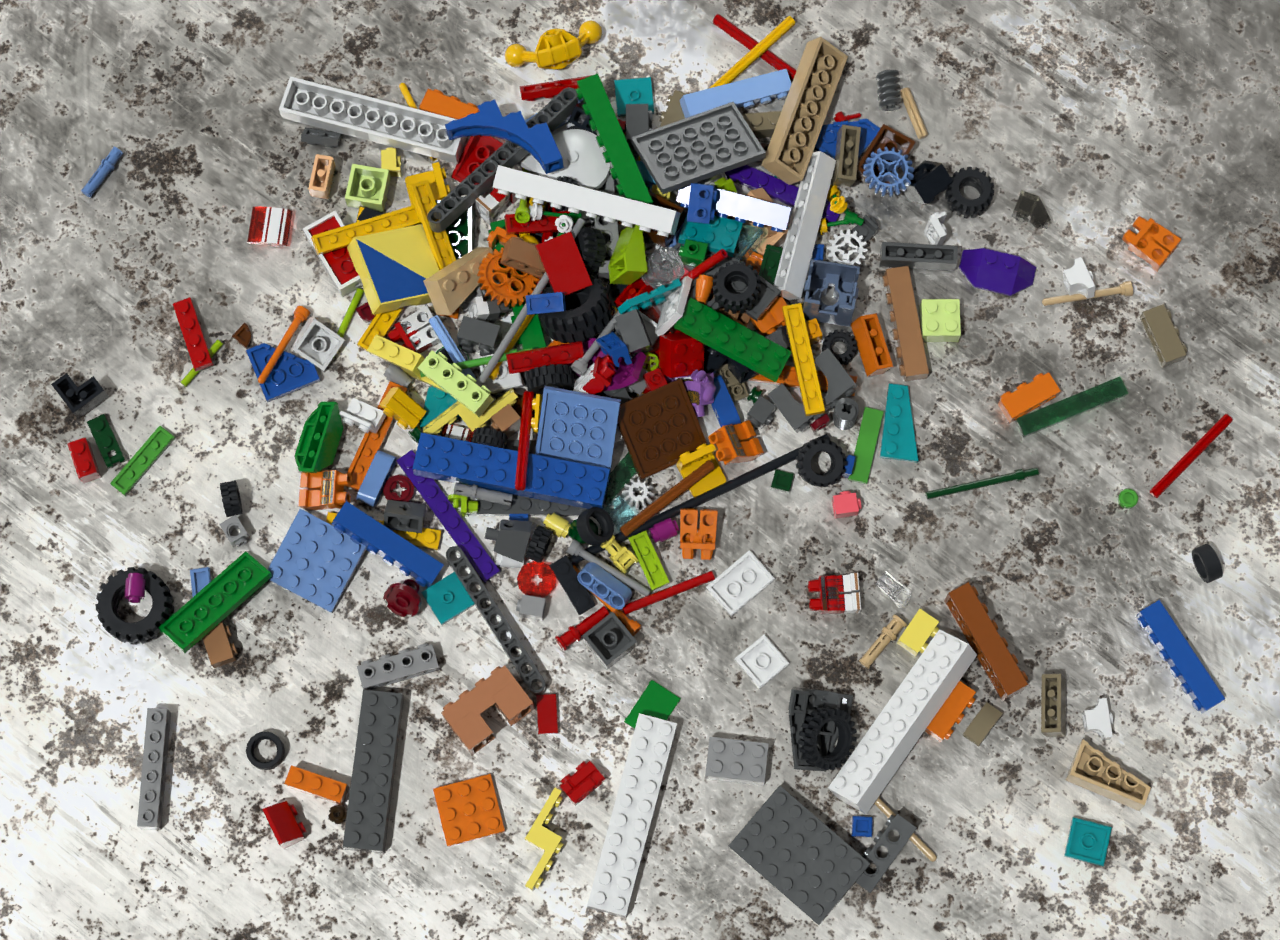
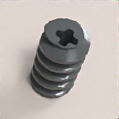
M884 70L876 76L878 101L880 102L879 109L882 111L900 109V105H897L902 102V99L898 98L901 92L897 91L900 89V85L895 84L900 81L899 77H895L899 75L898 70Z
M845 397L837 401L833 412V421L838 429L848 430L855 425L859 413V407L855 400Z

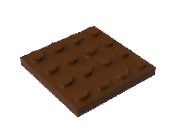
M681 378L620 405L618 427L640 479H644L677 464L680 455L688 451L690 453L697 451V447L705 443L707 444Z

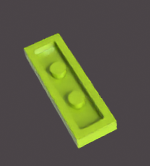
M643 531L629 537L628 540L651 591L670 584L647 532Z

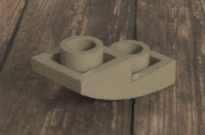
M728 364L721 366L717 370L718 375L722 376L733 402L749 396L744 382L740 384L728 369Z
M987 702L967 727L963 736L979 747L989 735L991 729L1000 720L1003 713Z

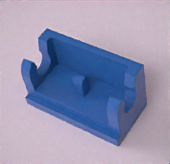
M614 332L596 339L601 351L605 355L608 354L612 357L616 367H619L618 359L620 357L624 358V362L627 365L632 364L626 344Z

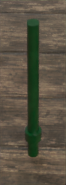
M1038 468L1014 470V473L928 491L925 492L926 499H932L1013 480L1018 482L1025 480L1027 477L1039 475Z

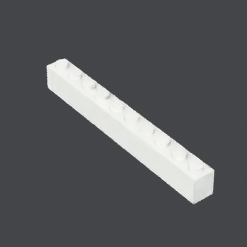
M500 165L497 167L492 186L498 189L497 193L508 196L510 192L516 194L515 198L526 200L529 197L533 198L532 202L542 205L544 201L551 203L550 207L561 209L562 206L568 207V211L579 214V211L586 212L585 216L596 219L598 215L604 217L603 220L614 223L615 220L622 222L621 225L632 228L633 225L640 226L639 230L649 233L651 229L658 231L657 235L668 237L669 234L675 235L681 214L671 209Z

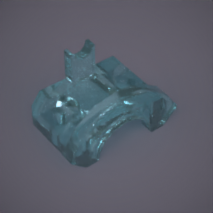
M618 495L615 497L616 500L603 509L609 513L620 533V527L635 517V514Z

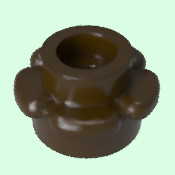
M343 805L330 808L329 820L335 822V824H342L347 817L346 808Z

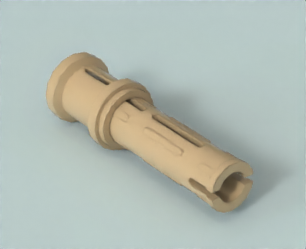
M897 615L892 616L891 622L882 628V634L859 660L866 668L869 669L890 641L896 640V636L902 628L907 627V624Z

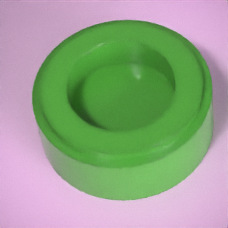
M1124 489L1118 496L1119 505L1125 509L1133 508L1138 502V495L1132 489Z

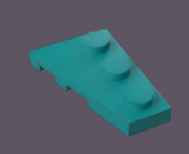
M678 278L673 280L667 287L662 285L650 293L645 292L625 301L617 309L620 315L635 309H648L653 304H656V306L666 301L667 296L682 284Z

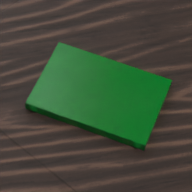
M651 680L624 722L635 729L639 713L667 720L681 698Z

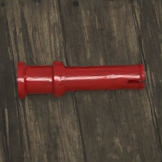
M603 606L575 627L570 626L568 631L561 636H556L555 640L561 649L566 651L567 647L575 641L579 642L582 635L609 615L608 610Z

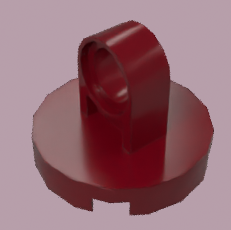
M407 579L403 584H391L384 592L383 599L384 601L386 599L388 602L387 607L401 617L406 615L415 616L422 605L421 597L418 594L420 587L415 580Z

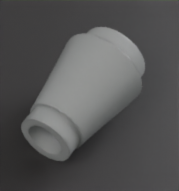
M392 363L383 374L387 377V380L406 388L412 382V379L400 367Z

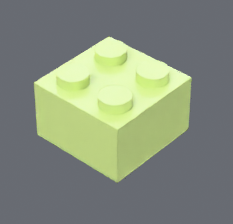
M352 164L345 195L347 206L354 208L364 206L375 211L384 212L391 181L389 170Z
M922 299L919 312L923 342H958L961 336L960 299Z

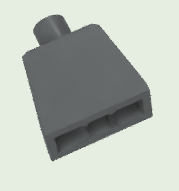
M502 519L498 529L487 527L484 538L495 541L494 552L523 563L531 534L532 522Z

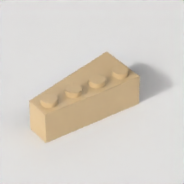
M476 247L424 280L437 315H452L480 284L478 283L480 277L477 276L480 270L478 267L489 252L493 253L491 247Z
M1083 739L1077 747L1065 780L1140 811L1145 806L1151 787L1130 772L1128 773L1123 770L1119 764L1109 760L1098 749L1095 750Z

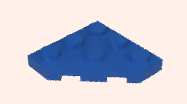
M868 119L826 124L822 126L814 149L835 159L837 132L841 126L861 127L859 159L870 146L880 128Z
M265 343L246 350L257 379L276 350ZM283 351L265 383L260 384L268 403L320 381L314 364Z

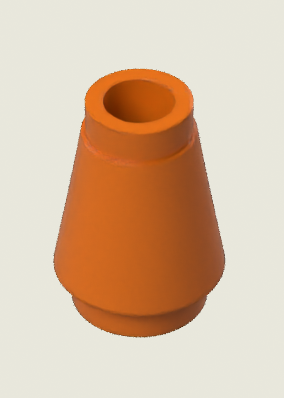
M699 275L698 279H696L695 300L706 304L713 288V277Z

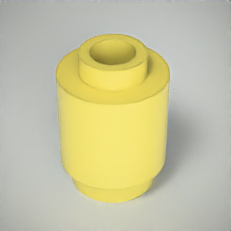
M555 512L552 515L548 513L543 521L545 528L552 530L553 534L559 538H566L568 529L571 526L570 521Z

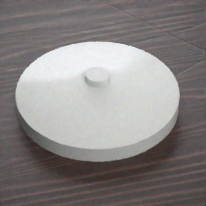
M580 129L564 130L553 135L562 156L564 168L546 174L540 163L536 160V169L539 176L550 179L567 176L576 180L581 187L598 190L604 185L609 177L611 166L609 163H605L602 155L604 152L603 147L599 148L595 138L597 135Z

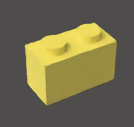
M919 609L897 641V644L914 656H917L919 652L923 653L929 645L926 643L928 638H934L939 628L937 625L939 621L922 609Z

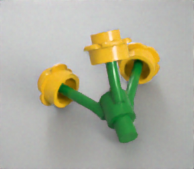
M830 185L827 200L830 202L831 211L837 214L844 212L845 216L843 220L829 223L826 222V218H821L818 230L821 235L827 233V227L849 223L862 226L864 219L858 217V214L852 212L847 207L848 203L843 196H840L841 192L837 185Z

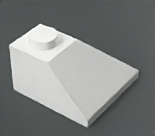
M310 317L299 332L292 350L324 371L345 339L315 318Z

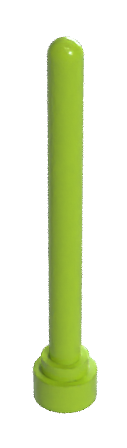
M522 168L523 172L529 173L526 169ZM528 197L526 200L520 199V205L515 211V219L519 223H526L530 219V210L527 208Z

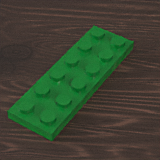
M690 298L684 309L683 316L674 326L677 330L774 382L779 378L792 353L790 350L693 298Z
M245 551L158 628L181 651L186 653L272 577V574Z

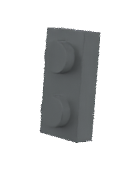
M305 127L301 134V142H307L310 145L322 144L330 148L338 147L342 139L341 133Z

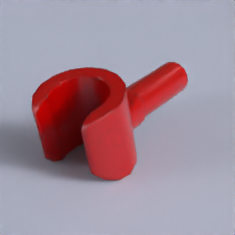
M840 111L835 114L834 120L835 122L848 121L860 118L861 114L856 113L845 116Z

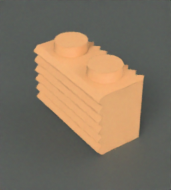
M319 154L315 156L308 188L312 197L329 198L336 167L331 156Z

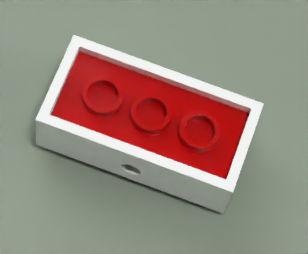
M333 211L303 228V231L316 253L311 239L313 235L345 225L337 212ZM348 246L317 255L342 297L363 286L348 252Z

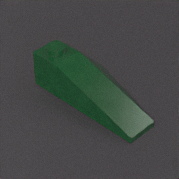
M476 202L445 229L456 260L474 249Z

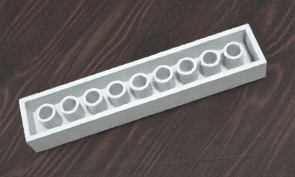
M291 76L279 107V112L283 119L457 164L459 163L467 138L465 136L449 140L445 124L458 119Z
M940 629L828 787L838 799L864 814L868 813L976 658L977 654L968 643Z
M639 713L587 908L623 918L627 916L676 733L677 723Z

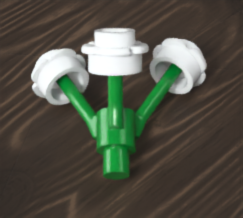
M537 203L529 206L532 221L540 220L542 215L560 217L555 221L557 230L560 232L557 237L572 231L573 224L582 217L580 212L579 214L572 212L567 214L543 211L542 205H537Z

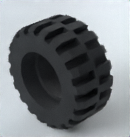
M589 275L593 285L566 295V311L538 314L543 329L550 338L561 343L586 341L585 339H592L595 337V334H600L604 330V327L607 326L612 317V305L606 287L601 280ZM551 284L543 289V294L554 293Z
M128 567L127 571L118 570V575L114 577L110 575L107 578L109 580L108 583H103L100 587L102 592L97 593L96 599L98 603L95 606L99 621L108 633L121 642L137 645V642L142 644L148 643L150 638L155 640L160 632L158 627L170 618L171 613H174V606L172 605L174 600L170 594V589L160 577L152 571H147L145 568L139 567L135 569L134 567ZM140 573L144 575L146 580L145 591L152 597V608L144 619L128 623L120 618L118 605L121 598L125 595V583L128 574Z

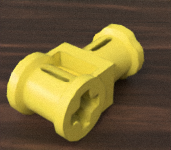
M614 535L600 545L602 549L605 548L611 555L609 558L623 574L627 573L626 570L632 564L638 562V559L630 550L618 544Z

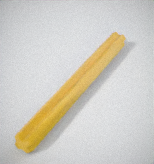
M788 16L710 88L731 83L796 24L795 20Z

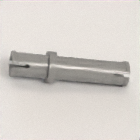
M458 482L455 483L453 492L454 495L470 497L471 500L475 498L508 506L511 505L513 494L479 488L474 484L470 486Z

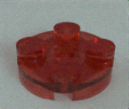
M533 561L522 566L517 577V583L523 595L547 598L556 587V576L548 564ZM535 576H539L542 579L538 586L531 582Z

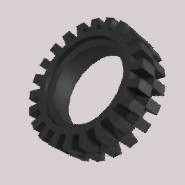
M819 707L817 711L810 713L812 717L807 716L805 718L808 724L802 723L801 725L805 730L804 732L799 731V736H803V739L798 740V744L803 745L799 750L801 753H804L802 755L803 759L811 766L824 770H836V768L842 767L841 763H846V757L851 756L852 753L849 750L855 749V745L851 744L852 741L857 742V737L852 736V734L857 733V730L852 728L855 723L851 721V716L846 715L845 711L831 707ZM833 721L838 728V742L830 754L822 756L817 748V736L825 723Z

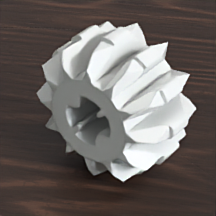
M638 477L635 483L634 479L631 478L630 484H624L627 490L622 491V495L626 496L623 498V501L629 502V508L635 505V509L639 510V505H642V508L645 509L647 507L646 503L652 504L651 498L655 496V493L651 492L653 485L647 486V479L641 483V479ZM639 491H642V496H635V492L638 493Z

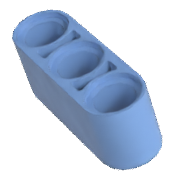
M380 450L376 452L357 493L356 500L373 507L376 506L383 492L384 484L389 479L395 466L397 457Z
M587 563L578 573L579 583L614 609H622L632 597L629 587L596 563Z

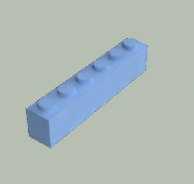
M787 69L683 95L680 99V105L685 118L734 102L737 108L744 107V109H748L756 103L767 104L775 98H778V100L787 98L791 81Z

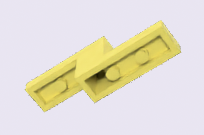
M377 334L375 335L367 349L370 354L400 367L407 375L446 392L428 377H421L418 367L425 359L421 354Z
M511 388L491 403L480 417L457 401L424 426L423 432L437 435L442 430L441 427L446 423L448 425L453 423L457 419V415L462 418L473 432L475 428L484 427L486 425L485 422L507 404L511 406L515 404L518 395Z
M556 787L525 837L526 842L544 851L543 856L525 885L531 891L535 888L539 889L544 880L541 876L545 870L547 872L550 870L554 863L551 860L555 853L559 854L564 845L561 843L563 840L561 836L543 827L544 824L548 825L553 817V814H551L554 807L558 808L563 800V797H561L562 791Z

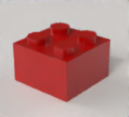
M683 332L660 335L659 368L663 375L675 378L691 375L696 369L704 371V344Z

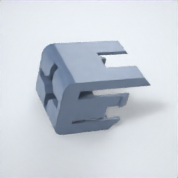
M811 259L808 278L804 288L803 313L805 320L809 321L816 318L820 323L850 327L855 302L858 298L859 288L857 287L860 267ZM828 286H834L833 296L838 301L831 306L825 305L821 301V297L826 295Z

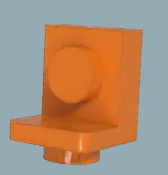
M497 226L495 231L490 232L487 241H489V247L493 249L497 241L505 246V243L511 237H517V235H506V230Z

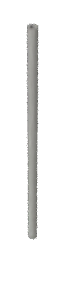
M581 218L577 220L571 231L574 240L585 224V221ZM546 272L531 295L541 294L549 281ZM526 303L475 383L479 387L484 385L526 318Z

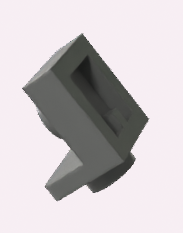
M865 215L862 226L857 225L851 230V234L857 231V237L861 235L864 237L861 242L870 241L878 233L879 229L876 220Z

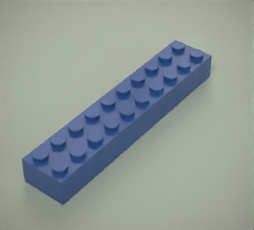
M426 433L420 434L412 468L416 476L452 483L458 482L470 486L474 484L479 488L585 509L593 507L604 508L610 480V469L529 453L526 488L524 491H518L515 489L518 451Z

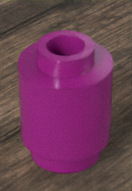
M668 518L654 524L649 530L654 542L660 541L661 543L677 536L679 527L675 520L672 521Z
M128 574L125 583V598L129 599L128 602L140 603L142 599H145L146 580L143 574Z

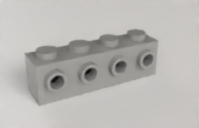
M425 643L417 646L418 649L415 650L404 649L399 651L398 655L391 656V654L379 657L380 660L377 661L366 660L361 662L357 669L363 690H373L439 671L440 668L433 645Z

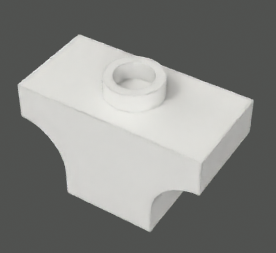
M1082 257L1074 259V266L1063 271V283L1069 296L1082 294L1087 299L1094 297L1095 284L1093 282V274L1087 270Z
M1107 698L1098 699L1094 709L1082 712L1084 732H1095L1101 737V740H1110L1113 737L1111 728L1113 715L1109 713Z

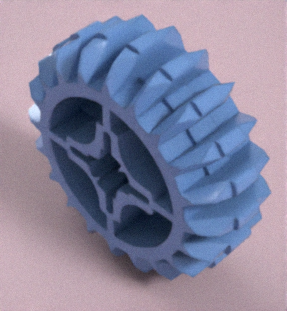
M886 146L884 152L879 148L877 149V154L872 152L871 158L868 157L866 159L867 164H864L863 167L865 170L863 176L867 177L865 183H870L869 189L876 188L875 194L881 191L882 197L886 193L889 194V197H892L893 192L898 196L900 195V190L905 192L906 186H910V180H913L914 175L912 173L914 172V167H911L912 160H907V154L902 156V150H899L898 153L895 152V147L889 151ZM875 165H877L879 167L878 169L880 170L878 177H876L874 174L873 168L875 167ZM898 167H901L904 176L902 179L898 177L899 174L896 172Z

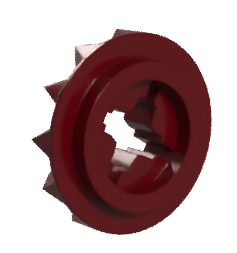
M392 476L384 484V496L387 501L409 502L414 495L413 483L406 476ZM397 483H399L401 489H407L401 492V497H399L397 492H393L397 490Z

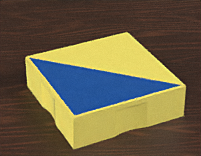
M421 224L354 237L347 249L355 270L361 278L364 293L373 315L397 310L404 306L431 303L424 280L440 270Z

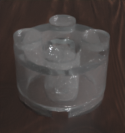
M662 247L646 256L648 269L647 273L641 276L647 286L650 285L654 289L662 285L666 288L672 284L673 280L678 278L680 280L685 270L678 251L674 248Z

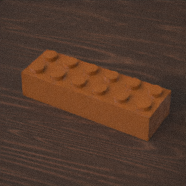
M968 582L949 592L944 602L967 642L977 654L978 661L1000 699L1004 702L1027 687L1028 677L1023 670L1020 671L1018 668V660L1007 649L1008 643L1003 636L1000 637L997 632L998 626L993 619L990 620L986 605L981 603L977 597L979 596L977 589Z

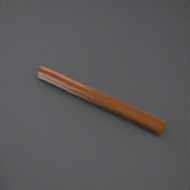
M710 460L706 461L621 526L620 531L624 536L631 534L713 471L715 465Z

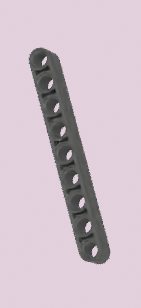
M457 546L450 547L446 551L448 564L462 583L530 693L535 696L542 695L546 690V684L542 675L463 551ZM453 553L460 554V558L456 561L451 560L450 556ZM463 569L470 570V574L466 577L461 576L460 572ZM473 585L481 587L476 593L471 592L470 588ZM483 601L491 603L487 609L481 608L480 605ZM493 617H499L501 619V622L498 625H493L490 623ZM509 633L511 634V639L503 641L501 640V635ZM514 649L522 651L519 657H512L511 652ZM525 665L532 667L531 672L528 674H524L521 671ZM536 681L542 683V688L539 690L532 688V684Z

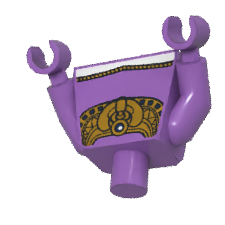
M696 369L691 375L675 377L674 379L664 375L667 383L681 378L696 417L705 416L704 405L714 402L716 387L714 385L713 372L706 373L703 370L698 371Z

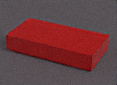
M556 694L536 695L538 735L558 734Z

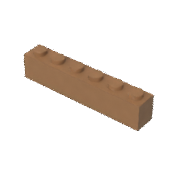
M909 266L886 269L885 276H882V282L888 291L885 297L887 305L890 304L891 307L889 319L890 322L894 323L892 335L893 340H897L898 344L895 350L897 358L901 360V365H899L900 376H904V382L927 379L929 371Z

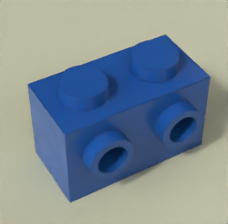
M691 183L687 222L709 224L710 220L714 221L715 209H711L712 201L716 202L717 190H713L714 186Z

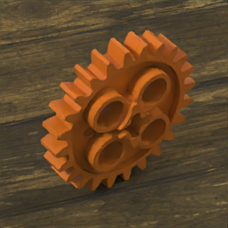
M502 247L499 252L494 249L493 253L489 252L486 258H483L482 263L478 267L480 269L477 273V276L480 277L478 283L483 284L480 289L487 290L485 296L491 295V302L497 299V305L504 302L505 307L509 303H511L512 307H515L517 303L521 306L524 301L526 302V295L532 294L539 279L535 278L536 276L504 265L505 268L500 267L499 264H501L504 248Z

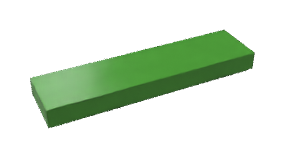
M865 407L854 452L855 461L852 474L848 478L849 481L867 485L884 411Z
M159 426L110 484L124 496H127L175 440V437Z

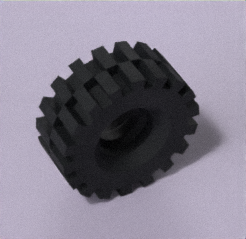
M543 365L542 367L530 369L525 374L527 391H532L534 395L541 394L543 396L545 386L571 391L574 389V374L571 366Z

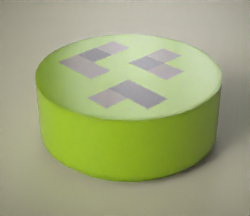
M651 352L644 353L646 359L643 368L647 372L655 370L659 364L658 357Z

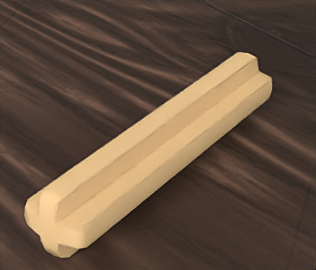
M903 88L900 90L901 98L918 139L926 138L928 133L910 88Z

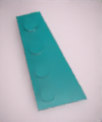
M889 383L880 458L918 463L908 386Z

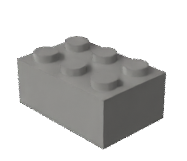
M709 737L705 779L764 786L769 743Z

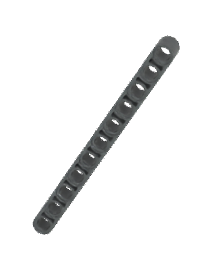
M569 87L563 89L526 123L528 129L536 124L545 122L550 132L557 128L572 114L575 105L578 104L575 89ZM507 140L429 211L427 217L431 230L438 233L444 231L480 195L482 196L493 186L498 165L512 169L529 152Z

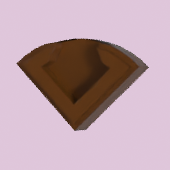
M244 322L232 337L245 349H248L251 344L252 334L248 325Z

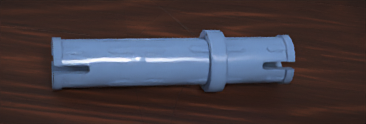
M113 147L108 156L102 159L101 165L81 192L91 198L110 171L115 169V164L124 153L120 149Z

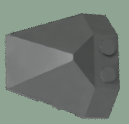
M797 687L791 689L788 710L794 769L827 771L811 766L803 759L802 755L804 753H801L799 750L803 745L798 744V740L803 739V736H799V731L804 732L805 730L801 725L802 723L808 724L805 718L807 716L812 717L810 713L817 711L819 707L835 708L845 711L846 715H850L853 695L819 689ZM833 721L825 723L817 736V748L822 756H826L834 750V745L839 736L837 725Z

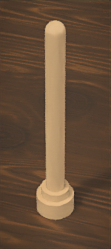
M1125 281L1119 284L1118 287L1095 290L1094 297L1092 298L1115 294L1124 295L1125 297L1133 296V286L1131 281ZM1082 294L1045 298L1042 300V304L1048 306L1085 300L1087 298Z
M879 796L874 804L888 818L891 815L895 817L896 814ZM913 833L909 840L930 861H936L937 856Z

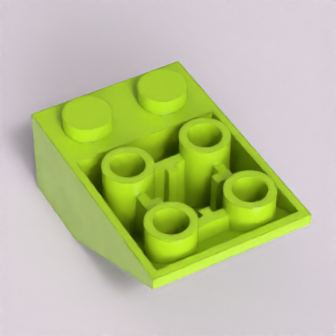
M633 225L632 228L626 227L621 231L608 265L610 284L631 285L647 273L646 245L643 240V231L639 230L640 226Z

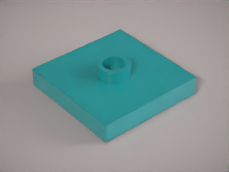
M651 77L614 80L617 117L626 116V104H648V110H652V114H654Z
M455 572L421 592L441 625H444L475 605Z
M1073 817L1064 857L1103 867L1112 827Z

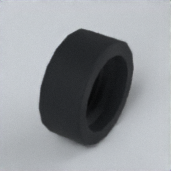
M593 507L578 516L577 531L584 542L588 545L596 546L608 541L612 537L614 524L607 511L603 508ZM590 516L595 518L600 524V536H597L592 531L589 524Z
M1204 544L1192 550L1193 563L1204 582L1210 583L1223 576L1220 560L1209 544Z
M263 731L256 733L250 738L247 743L246 754L253 766L260 770H270L280 765L284 758L285 748L277 735L272 732ZM264 739L273 741L277 747L275 758L269 762H261L254 755L256 744Z

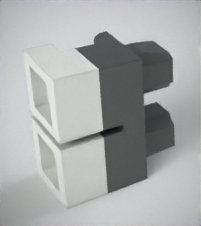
M480 296L474 298L468 310L471 318L494 324L497 319L505 317V312L509 311V306L505 307L504 302L497 305V299L492 302H483V297Z

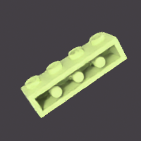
M431 351L419 365L418 369L431 381L480 417L494 400L490 395L491 391L484 385L479 387L475 384L477 380L471 375L467 374L465 376L462 374V369L455 363L449 364L447 362L448 358L441 352L436 354L434 351Z

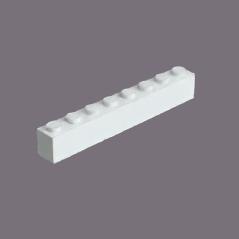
M821 151L812 153L804 178L800 182L774 286L781 291L779 296L787 300L801 299L834 173L836 160Z

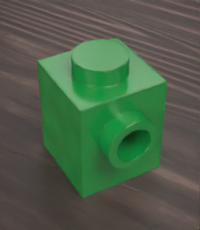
M686 239L684 246H680L679 257H681V262L684 265L696 267L707 258V243Z

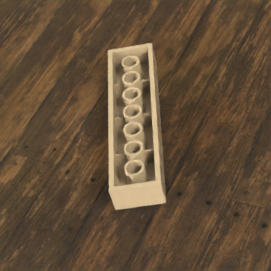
M822 37L811 40L806 44L767 148L766 158L763 159L761 165L788 185L802 181L848 58L847 55Z

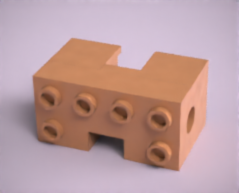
M505 665L502 668L500 666L496 667L491 671L490 677L486 680L484 678L480 679L475 683V688L461 693L459 700L455 703L449 702L443 707L444 711L441 712L444 720L471 756L495 739L493 731L481 717V714L491 706L495 705L510 726H513L535 709L532 700Z

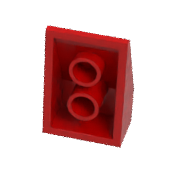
M471 136L451 178L461 183L506 141L494 136Z

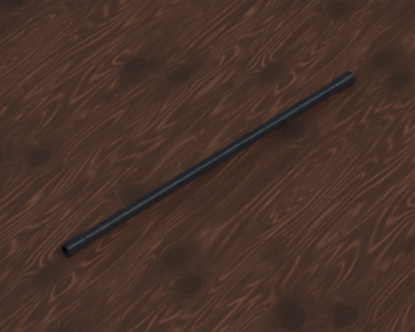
M827 434L818 437L830 440ZM803 446L651 517L628 536H624L622 532L615 534V540L619 544L629 537L649 530L656 523L680 515V508L693 509L796 460V456L799 455L798 451ZM596 545L584 550L592 555H596L606 549ZM579 555L567 557L572 566L585 560Z

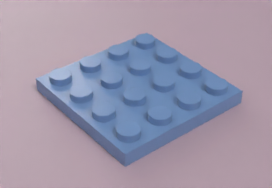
M545 386L535 455L607 468L611 472L621 400Z
M299 509L268 568V571L272 574L269 580L333 613L367 547L361 543H354L346 533H339L334 529L333 525Z

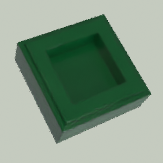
M775 469L771 489L789 493L794 474Z

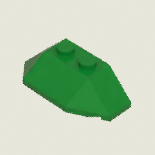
M320 402L318 408L305 421L294 455L299 472L317 473L333 464L343 432L337 402Z

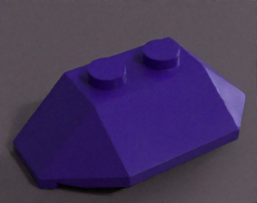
M980 248L963 250L959 270L963 272L974 288L1013 296L1033 285L1036 267L1020 256Z

